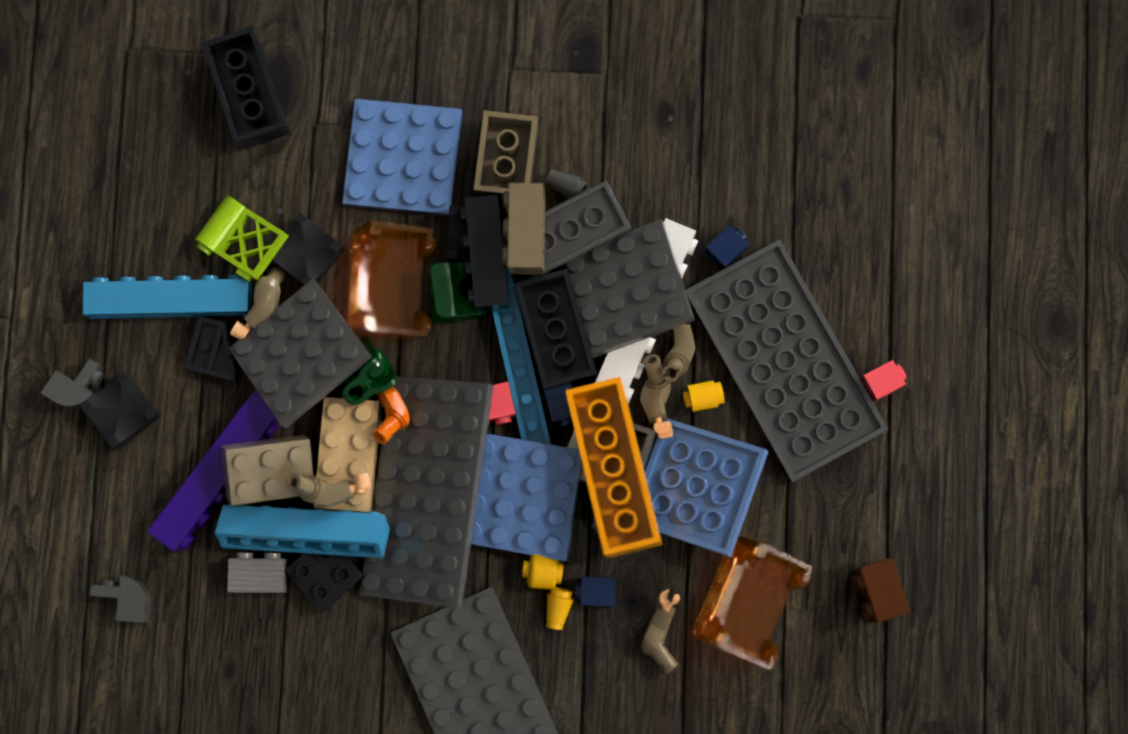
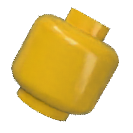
M537 554L530 555L529 561H523L522 577L527 578V584L530 588L551 590L555 588L556 584H561L563 562Z

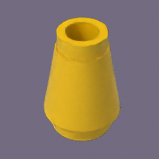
M555 587L551 589L550 593H547L546 627L557 630L563 629L574 598H572L573 591Z

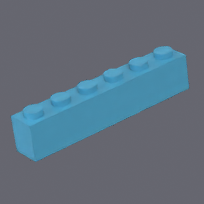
M203 275L201 280H190L189 276H174V280H163V277L149 276L147 281H136L134 277H120L119 281H109L108 278L96 277L92 278V282H83V315L89 319L245 316L252 307L253 284L239 275H229L228 279H218V276Z
M240 504L232 506L223 505L215 535L221 547L228 549L383 558L390 528L385 514L377 512L356 513L349 510L339 512L323 509L304 510L295 507H288L287 509L272 508L270 506L251 507Z

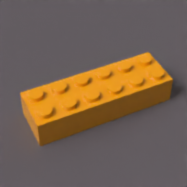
M621 377L565 390L604 556L608 559L661 546L662 541Z

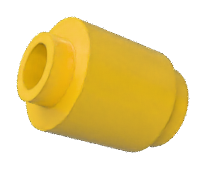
M712 380L687 385V391L683 392L685 407H691L692 412L717 408L718 404L725 403L721 382L714 383Z

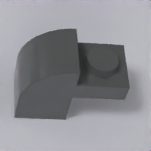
M89 358L75 381L55 370L41 391V394L66 408L81 409L79 405L95 395L90 390L92 387L98 386L103 379L104 373L102 372L105 367Z
M120 576L119 587H117V581L100 580V585H91L90 596L118 598L116 621L150 622L151 597L148 589L139 580Z

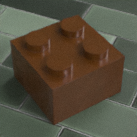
M893 557L852 570L854 575L850 576L855 592H860L863 602L859 603L864 619L868 618L870 623H877L911 612Z

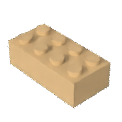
M324 397L316 477L329 484L347 480L349 485H355V475L368 474L371 488L367 493L354 492L352 493L353 499L332 507L314 503L315 509L339 512L349 510L356 513L372 512L379 442L374 439L372 432L381 424L382 404L380 401L366 400L359 405H351L344 398Z

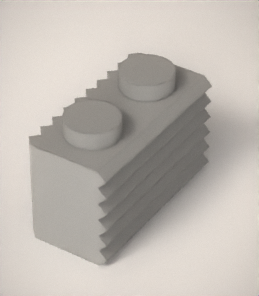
M236 553V558L228 559L227 591L230 593H287V572L285 569L288 567V559H281V553H264V558H253V553Z

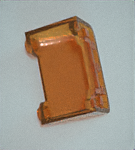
M371 220L354 230L351 241L347 323L356 336L427 337L431 328V320L427 317L426 312L420 311L423 259L427 258L435 248L433 229Z
M738 536L732 556L724 555L696 622L694 628L695 638L771 671L779 657L777 644L771 641L772 635L791 589L800 590L808 585L813 566L761 541Z

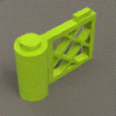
M226 195L195 240L199 242L196 246L199 250L208 256L212 252L219 255L238 268L235 273L250 282L252 278L255 280L260 278L289 235L253 213L232 197ZM249 218L253 219L256 223V231L244 234V225ZM270 233L278 235L272 245L264 246L263 235ZM257 237L258 248L246 251L245 240ZM239 242L240 253L234 255L225 253L232 243ZM259 254L260 262L254 270L248 268L247 257Z

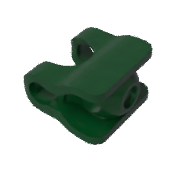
M465 262L436 263L427 274L432 320L437 324L479 319L487 314V310L476 311L475 304H469V301L460 293L459 284L462 281L472 279V277H467Z
M368 335L362 336L359 340L372 358L340 384L342 397L351 405H359L372 395L388 390L398 380L390 361L379 348L374 346ZM358 385L361 386V391L358 394H348L351 388Z

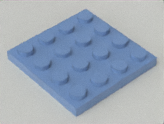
M355 99L342 204L351 207L449 216V205H452L462 109Z
M667 418L665 421L671 422L673 436L663 439L657 437L645 470L659 533L731 557L768 451Z
M487 433L471 544L528 555L537 554L550 559L567 561L583 467L580 450Z

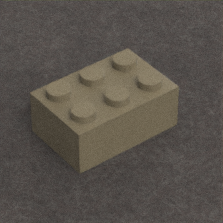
M484 110L474 183L475 197L498 195V199L504 201V191H509V183L532 182L538 133V116Z
M509 183V191H504V208L506 212H509V219L503 220V235L505 240H508V247H503V264H505V267H508L511 275H544L543 183Z
M305 435L221 445L226 500L231 506L300 496L299 493L289 491L286 488L285 482L287 477L291 476L292 473H297L302 477L313 475L310 439Z

